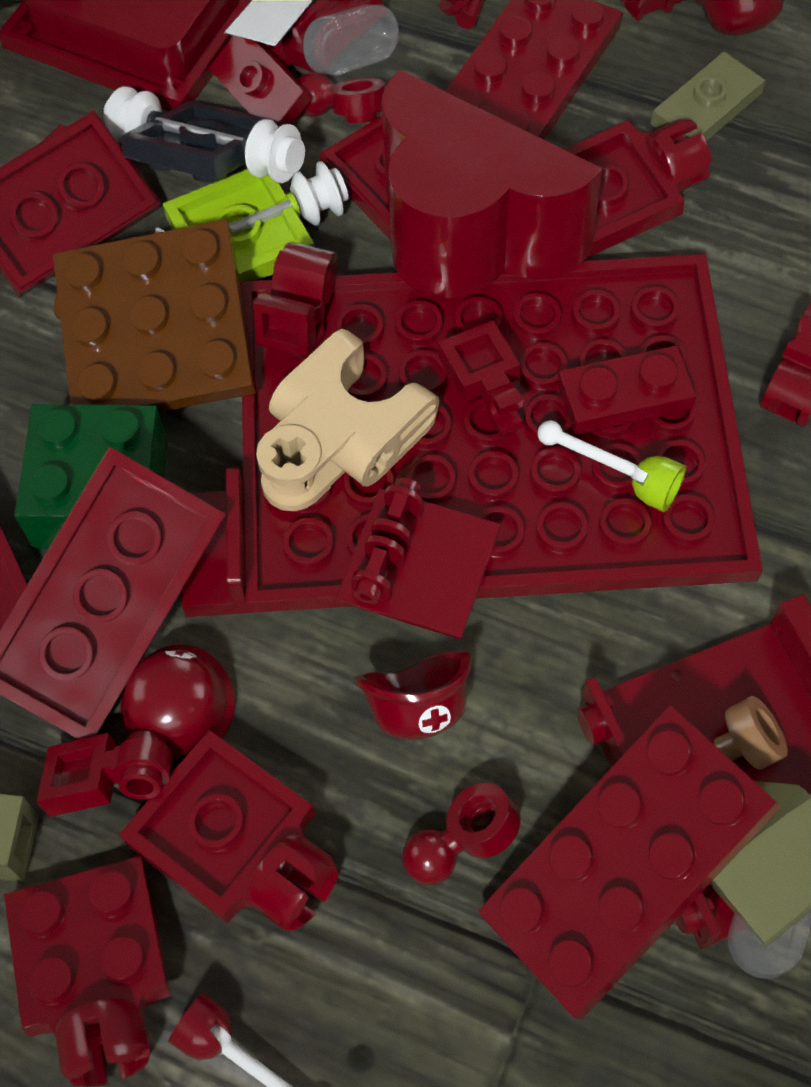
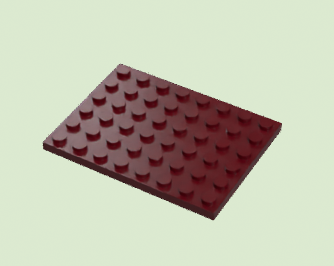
M706 254L583 261L573 270L550 278H526L504 271L493 284L484 290L457 298H442L422 293L408 285L397 272L337 276L332 297L325 305L324 319L316 325V342L310 354L334 332L340 329L348 330L363 341L364 352L363 371L359 379L348 389L347 392L362 401L378 402L393 397L405 385L417 383L439 397V406L435 422L430 430L377 482L370 486H363L345 472L317 502L306 509L298 511L281 510L271 505L266 499L261 485L262 472L259 469L256 452L262 437L280 422L269 411V404L273 393L286 376L308 356L256 344L253 302L258 294L271 295L272 280L240 282L257 391L256 394L242 396L245 604L248 613L353 607L337 602L336 596L379 488L386 490L388 486L395 485L398 478H408L417 482L421 486L419 495L425 502L501 524L476 599L754 582L759 580L763 568ZM492 320L521 364L520 379L512 382V384H514L523 398V407L516 410L523 421V428L502 437L499 436L491 422L482 395L464 401L438 357L439 341ZM678 346L696 394L693 409L574 435L557 384L560 370ZM545 421H555L561 426L562 432L636 465L647 457L657 455L677 461L686 466L681 487L667 511L662 512L655 509L636 496L631 476L558 443L555 445L543 444L537 434L539 426Z

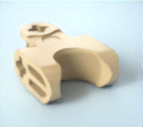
M340 329L334 332L286 376L272 395L269 411L280 422L262 437L256 452L259 469L262 472L261 485L264 496L271 505L281 510L298 511L306 509L317 502L345 472L363 486L374 484L433 426L438 411L439 397L424 386L411 383L405 385L401 391L389 399L378 402H366L356 399L347 391L359 379L363 371V341L348 330Z

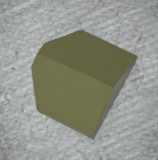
M754 781L782 807L709 885L767 948L811 911V795L799 785Z

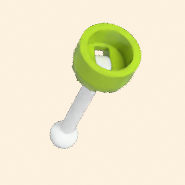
M545 421L538 428V438L543 444L555 445L558 443L631 476L636 496L647 505L662 512L667 511L671 506L683 482L686 466L670 458L658 455L647 457L636 465L562 432L561 426L555 421Z

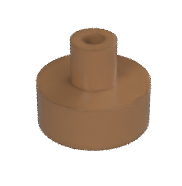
M750 696L725 711L729 732L716 738L714 745L731 761L744 756L753 767L762 770L787 756L788 748L779 724L770 710L757 697Z

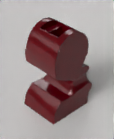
M294 242L287 243L283 250L279 251L274 263L271 295L258 294L253 302L257 345L309 356L316 342V325L323 321L325 305L330 301L335 287L338 270V254L336 252Z
M810 303L798 323L793 340L788 342L781 362L760 404V408L804 428L811 419Z

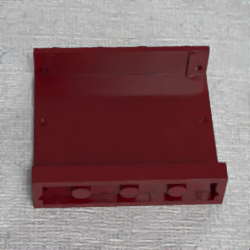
M804 594L779 604L770 624L602 691L596 677L587 680L580 703L582 707L577 708L578 720L588 742L592 746L600 743L610 764V767L606 768V773L669 705L674 707L714 744L716 738L729 732L725 711L744 699L755 696L765 704L779 724L786 740L788 754L785 758L762 770L753 767L744 756L733 762L753 781L799 785L811 795V606ZM710 885L675 920L682 933L686 935L693 934L700 950L749 929Z

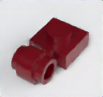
M152 731L134 732L120 746L116 744L109 733L49 746L36 802L49 817L111 804L114 784L119 783L120 791L130 798L138 800L154 798L160 793L161 785H167L169 782L172 752L167 746L166 740Z

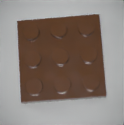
M227 219L53 254L70 405L157 406L158 412L257 393L233 233Z

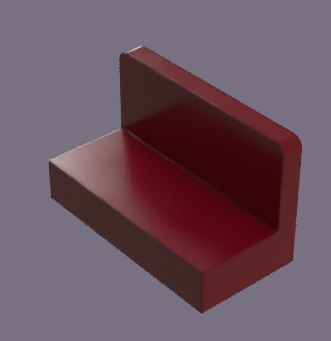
M227 468L226 491L191 493L222 511L226 516L182 590V609L185 617L248 613L245 604L243 482L239 468Z

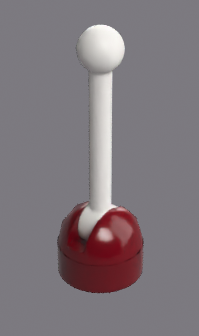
M204 992L188 1008L168 1040L171 1045L183 1054L198 1061L213 1059L218 1055L224 1054L267 1087H293L232 1042L230 1015L222 1005Z

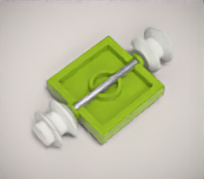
M320 161L316 164V176L307 179L299 171L294 173L290 187L291 192L288 194L283 192L279 183L272 180L269 174L259 178L253 176L247 169L163 203V208L172 230L227 219L233 233L240 282L259 281L273 275L277 255L287 243L294 242L314 247V242L298 216L301 215L302 218L315 226L320 224V211L329 208L335 215L341 216L343 214L342 202L348 200V192L340 172L336 168L329 170ZM159 227L155 228V233L164 232Z

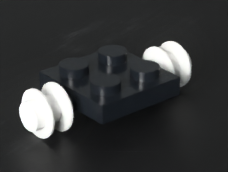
M128 86L115 90L104 107L105 126L115 140L122 143L124 157L148 163V167L153 170H176L192 174L193 178L200 182H217L225 179L227 173L246 163L249 172L253 176L262 178L269 174L275 182L284 183L294 173L299 171L304 161L305 146L298 129L291 124L280 126V121L196 101H189L162 114L160 102L155 94L149 91L137 93L135 89Z

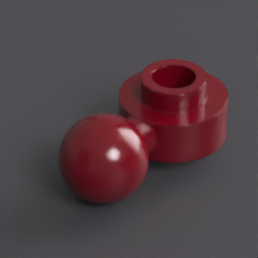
M317 72L304 74L298 79L301 85L313 96L301 112L307 116L317 117L324 115L333 107V112L337 115L345 116L347 123L361 124L377 119V112L382 110V95L385 89V82L381 79L355 78L333 84L328 77Z
M479 783L468 787L452 802L447 813V828L442 832L435 829L420 830L407 840L402 851V863L405 871L414 881L420 884L435 885L445 881L453 873L457 863V855L462 851L477 858H488L501 853L513 842L518 834L521 823L518 807L502 788L495 784Z

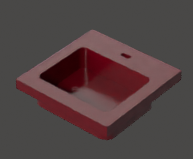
M23 0L0 29V41L4 49L114 91L120 87L128 86L135 89L137 93L141 91L152 92L158 98L161 108L171 111L189 101H196L214 75L208 68L233 37L232 34L225 33V31L252 0Z

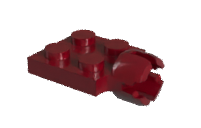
M689 118L677 119L652 132H640L632 125L630 120H627L564 149L602 168L593 247L588 257L683 214L684 199L680 192L707 180L710 177L708 167L712 162L710 149L702 132L688 139L683 136L698 129L697 124Z
M210 730L206 732L170 774L168 784L161 785L160 793L156 797L149 799L119 834V837L127 846L226 924L243 908L252 907L258 909L285 930L295 931L300 929L317 913L305 905L309 898L295 885L299 884L314 897L325 903L339 876L332 856L304 835L308 824L316 815L313 805Z
M142 856L4 894L21 1029L29 1038L40 1034L55 1035L60 1071L72 1086L96 1087L108 1085L104 1053L108 1064L118 1063L121 1080L142 1071L148 1064L150 1057L144 1020L146 1009L155 1001L171 996L147 866Z

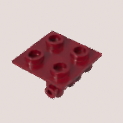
M398 478L396 484L388 486L386 490L379 488L336 596V601L461 640L501 524L425 502L419 495L421 486L417 482L408 478Z

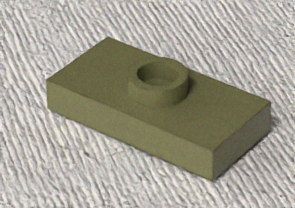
M722 52L655 108L652 112L650 124L658 129L677 119L689 118L697 124L698 129L683 136L688 139L702 132L707 141L762 94L766 80L726 52Z

